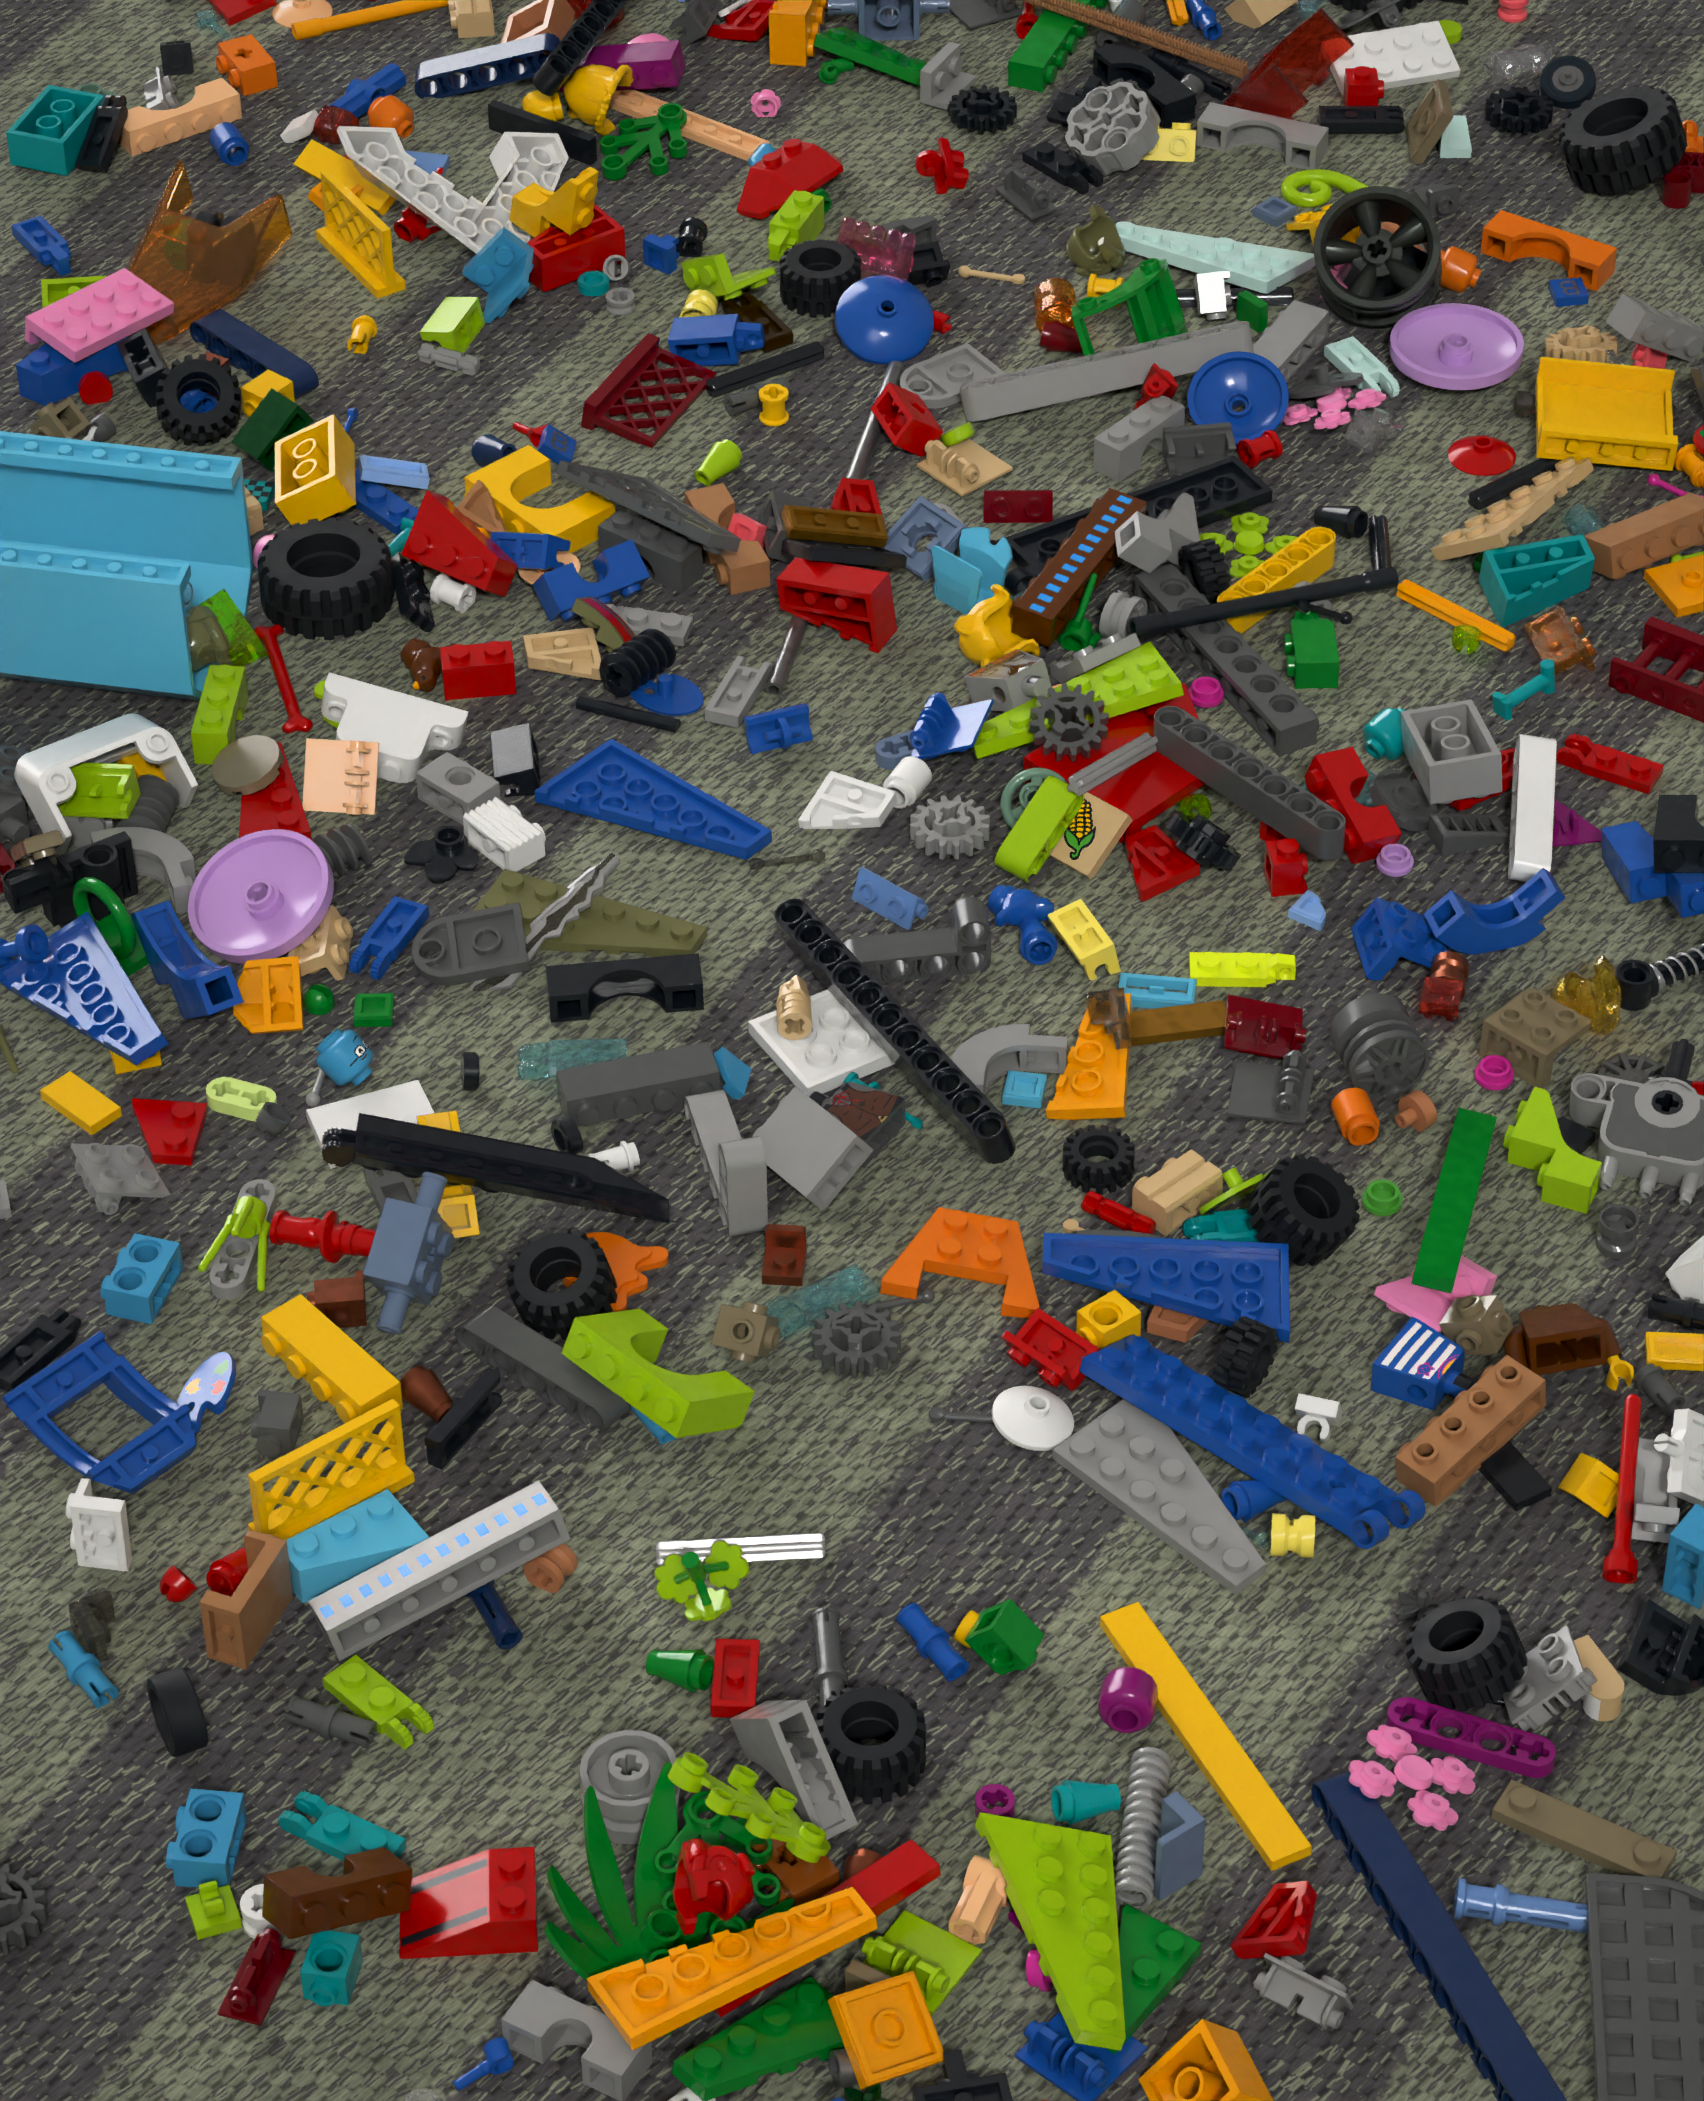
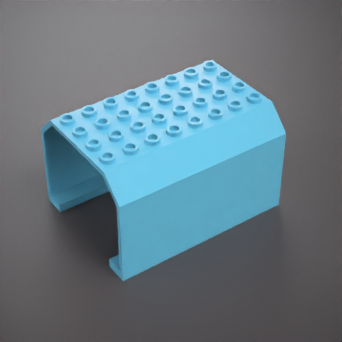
M0 431V677L200 701L209 665L213 664L208 663L198 671H192L186 622L187 610L194 605L209 607L217 616L218 622L227 635L231 645L230 650L247 616L253 559L242 458Z

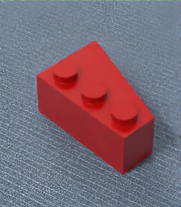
M595 203L593 209L594 217L591 223L572 235L567 234L559 227L556 229L549 227L527 243L534 249L532 258L534 266L529 274V280L542 292H546L577 280L581 274L587 271L603 270L605 260L611 255H621L626 258L624 228Z
M426 490L401 555L482 590L506 597L518 564L491 538L486 537L470 518L464 516L449 498Z

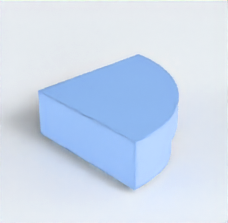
M1307 890L1288 910V918L1321 931L1325 924L1326 912L1320 903L1321 899L1319 896Z

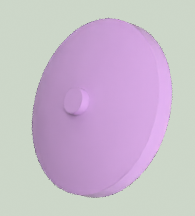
M1443 303L1416 309L1397 321L1391 331L1389 352L1395 366L1406 376L1417 382L1448 390H1474L1493 386L1512 376L1522 362L1524 340L1517 326L1508 318L1495 311L1470 304Z
M271 829L245 835L219 850L199 872L192 885L188 899L190 926L208 951L227 961L245 964L247 960L277 958L303 943L317 929L327 914L334 891V878L331 866L320 848L311 839L300 833L283 829Z

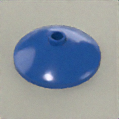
M878 275L855 282L843 293L836 308L835 326L841 342L854 356L868 363L889 364L891 361L904 362L918 356L926 348L932 336L934 317L927 298L917 287L897 277ZM888 307L891 308L892 311L886 312L882 308Z
M1228 352L1210 359L1196 372L1188 389V410L1194 425L1230 422L1237 446L1239 441L1243 439L1252 440L1260 437L1266 430L1270 429L1274 432L1277 430L1288 410V386L1281 371L1268 359L1250 352ZM1236 406H1243L1245 408L1242 412L1233 410Z

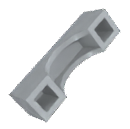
M1210 102L1197 121L1196 145L1225 152L1241 145H1263L1278 151L1284 157L1285 165L1310 170L1317 169L1327 154L1329 128Z

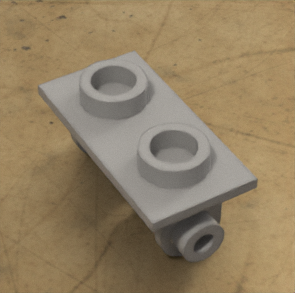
M159 66L156 67L157 77L147 81L144 85L147 109L170 110L180 107L174 95L177 92V88L170 75L164 76Z
M1265 1953L1264 1959L1270 1970L1268 1974L1260 1972L1254 1982V1989L1260 1991L1259 1996L1289 2011L1297 1996H1299L1303 2000L1296 2011L1297 2015L1325 2030L1328 2026L1338 2029L1344 2018V2012L1340 2011L1341 2006L1350 2010L1354 2007L1348 1994L1345 1993L1347 1988L1339 1981L1327 1975H1322L1319 1980L1305 1973L1306 1967L1289 1956H1281L1280 1959H1277Z

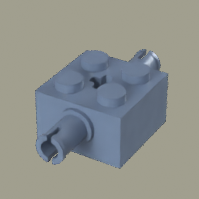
M828 0V16L855 15L859 22V34L872 40H920V17L923 14H950V0Z
M423 1172L415 1203L386 1198L363 1275L382 1295L386 1296L375 1326L381 1331L400 1335L409 1302L428 1306L432 1296H436L441 1288L442 1273L440 1270L444 1257L447 1258L451 1254L454 1244L453 1230L437 1213L448 1182L447 1178L441 1175Z

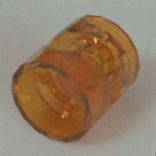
M1050 278L1042 281L1036 287L1033 294L1036 326L1039 332L1042 334L1045 321L1053 322L1054 319L1075 328L1071 308L1076 306V294L1073 286L1068 281L1060 278Z

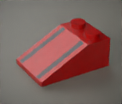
M535 1847L487 1849L412 1878L410 1910L400 1913V1959L538 1952Z

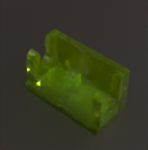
M225 589L199 604L200 606L209 607L217 616L218 622L222 626L231 645L229 658L234 661L232 663L233 666H244L260 657L264 658L267 656V652L260 639Z

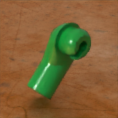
M841 57L823 62L818 72L820 81L824 84L835 83L840 73L854 70V61Z

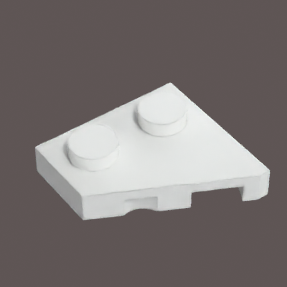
M830 771L798 819L799 827L803 829L881 827L897 802L896 792Z

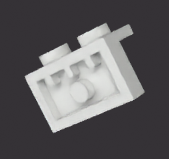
M81 1478L76 1493H70L66 1505V1516L68 1519H72L73 1524L70 1546L71 1549L76 1550L78 1566L128 1572L132 1562V1551L125 1500L94 1497L91 1479Z

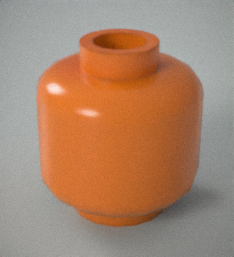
M380 96L372 102L368 109L367 116L369 117L370 127L395 128L398 136L402 139L409 136L414 129L413 110L396 96Z
M1454 246L1447 248L1446 251L1441 250L1442 278L1440 287L1458 293L1464 292L1468 286L1474 288L1482 271L1476 268L1477 257Z

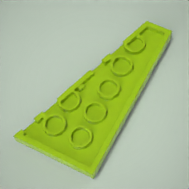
M1147 642L1066 682L1069 691H1074L1077 684L1081 685V693L1084 695L1093 690L1095 692L1093 702L1103 700V712L1108 713L1109 718L1184 695L1181 681L1151 642ZM1062 685L1054 688L1057 693L1061 692ZM1033 698L984 722L974 746L970 748L976 758L979 759L1033 742L1036 733L1029 732V722L1032 721L1030 719L1031 708H1038L1036 706L1037 698ZM1088 713L1086 715V720L1089 721L1090 724H1092L1093 720L1090 714ZM1045 718L1044 723L1047 731L1050 733L1052 726L1048 724V719Z
M979 1812L975 1823L976 1829L980 1837H986L991 1847L989 1857L994 1868H1000L1007 1882L1005 1892L1029 1944H1035L1041 1956L1038 1964L1044 1976H1050L1058 1993L1055 2001L1074 2042L1121 2051L1126 2039L1111 1835Z

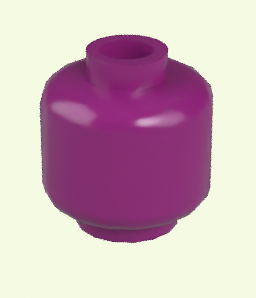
M1121 1667L1108 1673L1101 1684L1098 1701L1099 1716L1103 1722L1121 1733H1133L1149 1726L1155 1716L1158 1698L1157 1684L1152 1676L1134 1667Z

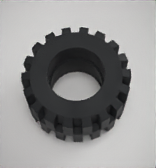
M817 239L815 241H804L801 244L797 243L791 249H787L780 258L781 301L784 305L787 304L789 310L797 309V314L802 316L805 313H810V317L817 318V314H823L824 318L831 317V313H836L838 302L843 293L852 284L861 280V258L858 256V252L855 249H851L849 245L845 243L840 244L838 241Z
M192 354L186 355L182 363L178 359L173 361L171 370L166 367L162 372V380H158L156 393L157 416L159 421L162 420V428L165 432L171 431V438L176 442L180 438L184 439V445L191 446L192 441L198 442V446H206V441L208 440L215 444L220 442L221 435L225 439L231 435V427L236 428L238 416L241 413V388H239L237 376H231V368L227 364L221 367L220 359L213 357L212 361L206 360L205 354H199V359H193ZM205 389L214 394L219 402L208 412L193 413L182 407L179 399L189 390Z
M1303 1154L1295 1155L1293 1158L1288 1156L1278 1163L1251 1193L1249 1197L1251 1202L1247 1205V1213L1253 1216L1249 1220L1251 1228L1257 1230L1256 1237L1260 1242L1289 1244V1262L1293 1260L1297 1266H1305L1307 1263L1311 1266L1317 1265L1323 1259L1326 1260L1356 1229L1355 1225L1359 1222L1360 1217L1356 1211L1360 1207L1358 1200L1353 1198L1355 1191L1352 1185L1346 1184L1344 1181L1346 1177L1341 1172L1339 1174L1335 1172L1333 1166L1328 1162L1320 1163L1317 1157L1310 1156L1306 1159Z
M561 1228L560 1233L555 1234L553 1229L544 1231L545 1236L539 1239L535 1235L528 1240L530 1245L527 1247L521 1246L516 1251L518 1259H511L508 1267L511 1273L507 1274L506 1282L509 1286L508 1291L525 1325L529 1324L530 1328L538 1333L543 1331L546 1338L554 1340L556 1334H560L562 1340L566 1341L575 1317L610 1313L613 1311L610 1304L616 1303L617 1293L615 1289L617 1288V1283L603 1249L600 1248L598 1242L593 1237L588 1239L585 1232L577 1230L572 1234L570 1228ZM578 1277L567 1289L559 1292H546L552 1284L560 1279Z
M1474 1595L1467 1599L1465 1596L1456 1597L1454 1601H1444L1438 1604L1439 1607L1434 1610L1429 1609L1423 1614L1424 1618L1422 1620H1418L1411 1627L1413 1632L1407 1634L1405 1652L1425 1697L1432 1704L1449 1709L1456 1708L1459 1712L1468 1711L1469 1708L1473 1707L1476 1709L1483 1708L1485 1704L1491 1701L1495 1703L1500 1700L1505 1692H1511L1516 1687L1515 1681L1522 1679L1525 1673L1523 1667L1527 1666L1526 1651L1507 1609L1503 1604L1499 1605L1497 1600L1493 1598L1484 1600L1483 1596Z
M867 1683L858 1684V1689L851 1690L849 1687L840 1690L839 1697L831 1695L826 1699V1707L819 1708L816 1713L817 1720L815 1722L848 1801L854 1802L856 1796L863 1797V1804L873 1805V1798L881 1797L882 1803L891 1802L892 1793L896 1792L901 1798L908 1793V1784L915 1787L919 1783L920 1774H924L926 1767V1724L922 1710L917 1709V1702L912 1697L904 1699V1692L895 1688L889 1691L887 1690V1685L877 1684L876 1688L868 1687ZM865 1739H876L885 1743L865 1746L855 1742Z

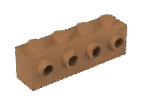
M1690 492L1585 535L1584 537L1595 557L1593 571L1606 576L1607 579L1617 580L1624 578L1631 571L1648 568L1653 565V562L1679 554L1682 550L1692 546L1704 545V497Z
M1508 1355L1504 1356L1495 1366L1490 1365L1487 1367L1480 1379L1468 1391L1460 1392L1452 1405L1442 1415L1433 1417L1417 1438L1412 1442L1405 1443L1399 1449L1395 1457L1397 1481L1418 1493L1421 1498L1433 1506L1439 1505L1481 1467L1483 1461L1504 1446L1546 1407V1380Z

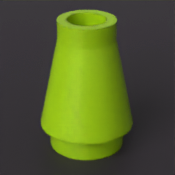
M727 439L715 442L700 467L695 471L694 476L696 480L710 486L713 482L737 469L742 459L740 449L735 443Z

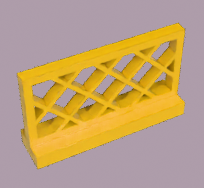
M329 169L320 172L325 227L315 230L316 239L377 299L406 289L405 280L394 270L391 229Z
M392 1398L249 1473L248 1479L254 1521L248 1524V1530L271 1534L279 1539L287 1540L387 1489L393 1494L415 1482L414 1472L405 1462L400 1405ZM388 1419L378 1435L372 1433L378 1423ZM352 1438L342 1454L336 1452L343 1441ZM365 1442L372 1443L362 1459L356 1458ZM385 1447L390 1448L385 1452L381 1453ZM316 1457L306 1473L300 1471L307 1460ZM329 1461L336 1462L326 1478L320 1476ZM349 1466L354 1467L351 1470L345 1472ZM280 1476L270 1492L264 1491L263 1484ZM293 1480L300 1481L290 1497L283 1495ZM313 1485L318 1486L317 1488L309 1491ZM277 1504L283 1505L273 1510Z

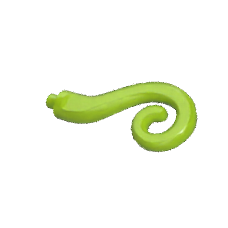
M1310 169L1287 176L1282 181L1281 194L1288 203L1309 208L1327 203L1332 196L1331 187L1348 194L1354 190L1369 186L1340 172ZM1310 185L1311 194L1299 192L1298 189Z

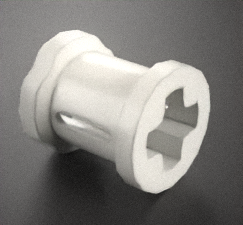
M441 573L435 578L431 586L430 599L436 604L443 602L455 607L456 612L463 614L475 602L476 587L468 583L460 584L453 581L451 576Z

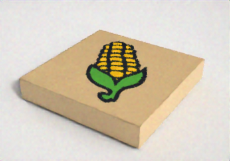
M1086 792L1080 810L1049 857L1091 880L1095 877L1133 819L1127 813Z

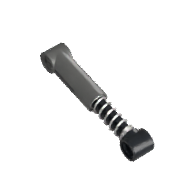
M1704 944L1699 945L1698 949L1690 948L1687 953L1679 952L1676 957L1669 956L1665 959V962L1657 961L1654 965L1640 960L1623 961L1616 968L1613 1001L1617 1006L1628 1011L1643 1010L1649 1006L1651 998L1665 990L1666 985L1669 984L1671 987H1675L1678 980L1686 983L1689 976L1695 979L1698 978L1699 972L1702 971L1704 973Z

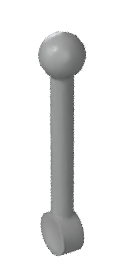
M320 1068L312 1092L307 1094L305 1098L306 1104L311 1107L319 1105L321 1101L319 1093L325 1073Z

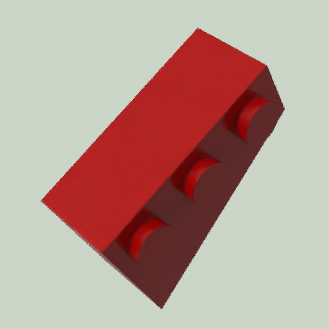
M795 557L776 578L780 608L818 627L822 624L840 631L839 636L848 641L853 637L870 645L869 650L879 654L897 631L889 572Z

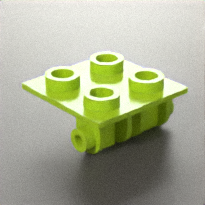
M904 1910L883 1937L878 1936L875 1939L869 1936L862 1947V1953L867 1955L862 1963L891 1977L914 1970L928 2010L933 2016L982 1954V1949Z

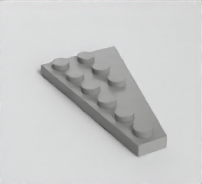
M1125 1399L1119 1401L1052 1449V1459L1233 1594L1237 1595L1266 1572V1563L1171 1428Z

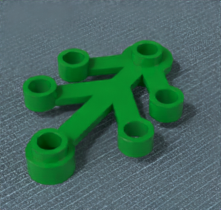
M667 103L658 109L656 116L621 120L618 124L619 136L607 135L599 141L601 153L606 155L601 161L603 176L613 181L623 179L628 172L627 167L648 148L651 155L649 160L651 173L654 175L666 174L669 171L668 158L664 156L660 137L667 131L669 133L670 141L668 142V148L671 157L682 158L688 153L687 141L682 138L680 130L687 122V114L682 106L677 103ZM651 128L649 131L638 132V129ZM632 145L624 154H617L619 147Z
M700 1791L689 1798L684 1806L683 1817L686 1825L667 1849L657 1853L654 1860L655 1871L658 1877L663 1880H675L682 1844L693 1838L699 1839L701 1837V1840L709 1845L722 1846L721 1834L743 1846L750 1861L756 1865H762L771 1860L773 1856V1843L770 1838L762 1839L751 1834L744 1825L732 1819L729 1815L724 1816L712 1811L705 1804L710 1791ZM705 1811L714 1814V1817L711 1819H700L698 1816ZM763 1844L767 1847V1850L763 1853H755L751 1848L754 1845ZM666 1860H673L677 1863L672 1869H664L660 1866ZM755 1869V1874L752 1875L755 1900L763 1906L774 1905L781 1897L779 1879L772 1874H763ZM764 1885H771L775 1888V1891L765 1895L759 1889ZM673 1890L663 1896L662 1909H667L677 1914V1911L668 1908V1905L674 1901ZM736 1915L727 1921H722L716 1916L710 1927L711 1941H713V1934L727 1929L730 1933H738L747 1930V1926L743 1919Z

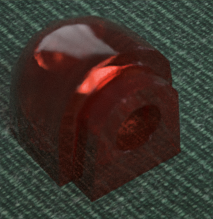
M324 105L314 123L313 134L319 137L320 142L341 144L342 142L336 131L338 126L360 127L356 116L351 112L332 105L330 107Z

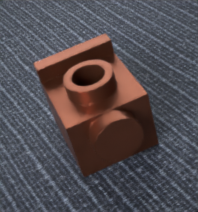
M355 1271V1277L314 1280V1291L307 1292V1300L339 1328L367 1326L363 1271Z

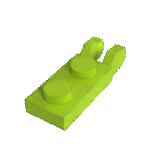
M354 1655L322 1678L323 1687L359 1717L376 1721V1731L381 1735L383 1733L404 1750L411 1746L414 1740L408 1728L400 1722L402 1719L408 1720L425 1735L434 1729V1721L426 1710H423L417 1702L414 1703L357 1655Z

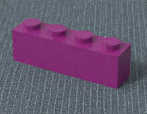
M673 40L593 46L574 71L590 64L604 65L616 70L621 65H628L633 70L634 80L630 86H617L616 90L619 91L677 87L686 65L680 41ZM565 83L559 89L560 92L564 93Z

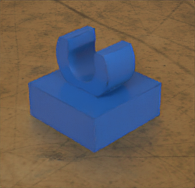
M649 234L643 239L644 264L668 275L677 269V259L680 256V253L676 252V244L679 243V239L669 234L663 238Z

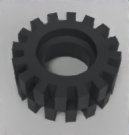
M1209 538L1182 546V550L1179 551L1181 558L1178 560L1179 565L1182 567L1179 571L1182 575L1188 577L1190 583L1199 593L1204 594L1211 604L1217 602V597L1220 593L1230 587L1228 582L1231 581V577L1227 574L1229 567L1228 563L1225 564L1224 553H1220L1221 547L1219 544H1215L1214 539Z
M1088 1125L1087 1132L1079 1128L1076 1130L1075 1135L1070 1134L1067 1137V1142H1064L1063 1172L1067 1181L1071 1180V1186L1077 1189L1082 1185V1192L1087 1193L1091 1188H1094L1096 1193L1103 1194L1104 1188H1107L1109 1193L1116 1192V1185L1124 1188L1127 1185V1180L1131 1181L1134 1172L1135 1146L1133 1142H1130V1137L1127 1134L1121 1136L1120 1129L1114 1128L1112 1132H1109V1125H1102L1101 1130H1095V1125ZM1092 1156H1103L1110 1158L1111 1160L1108 1162L1096 1163L1091 1162L1086 1158Z
M1246 1316L1240 1317L1239 1322L1236 1321L1233 1324L1232 1331L1229 1330L1227 1332L1226 1342H1222L1219 1348L1222 1351L1215 1360V1363L1218 1365L1213 1370L1215 1375L1213 1378L1214 1382L1226 1390L1245 1398H1250V1394L1253 1395L1257 1386L1262 1384L1263 1377L1266 1378L1268 1376L1269 1365H1273L1275 1358H1272V1356L1277 1352L1278 1346L1275 1344L1279 1340V1336L1276 1335L1278 1333L1277 1330Z

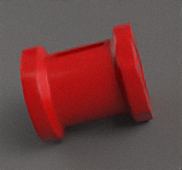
M1270 429L1264 431L1258 438L1252 440L1243 439L1237 445L1240 460L1250 469L1257 467L1259 462L1266 459H1278L1283 451L1278 435Z

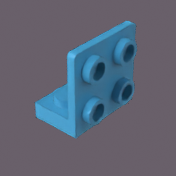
M505 227L463 267L462 274L488 292L483 315L485 323H491L496 317L502 318L509 309L510 303L516 297L518 299L522 298L530 287L528 280L534 266L532 264L534 249Z

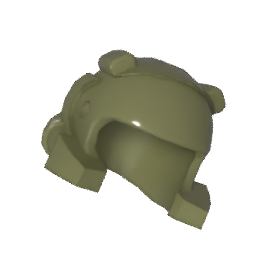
M1093 205L1088 209L1092 221L1087 225L1076 227L1072 231L1066 245L1067 256L1076 266L1075 272L1089 277L1091 273L1104 275L1110 272L1112 268L1120 269L1127 258L1124 245L1113 219L1105 214L1103 208Z
M191 606L186 612L192 671L196 672L208 663L231 666L232 660L229 658L231 645L222 626L218 622L217 616L207 606Z

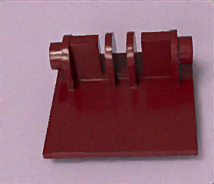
M1228 994L1224 1048L1281 1060L1291 1050L1301 1052V1043L1304 1044L1307 1032L1306 1028H1302L1303 1009Z

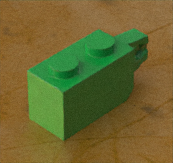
M1295 611L1294 619H1290V633L1283 634V653L1287 655V677H1293L1295 689L1338 688L1340 662L1334 622L1326 618L1319 619L1317 613L1311 611L1309 613Z

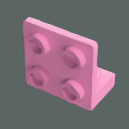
M1461 1255L1452 1293L1414 1285L1411 1283L1412 1273L1410 1277L1377 1286L1374 1295L1386 1302V1306L1390 1310L1406 1314L1409 1317H1415L1440 1333L1443 1331L1439 1323L1455 1298L1470 1295H1491L1497 1276Z

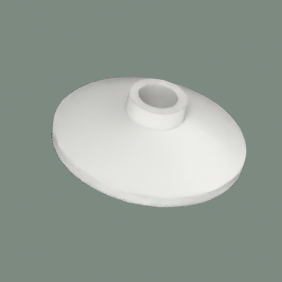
M1033 1386L1009 1388L997 1396L992 1407V1420L1000 1434L1011 1443L1028 1450H1052L1068 1439L1074 1429V1418L1069 1407L1058 1396L1042 1388Z

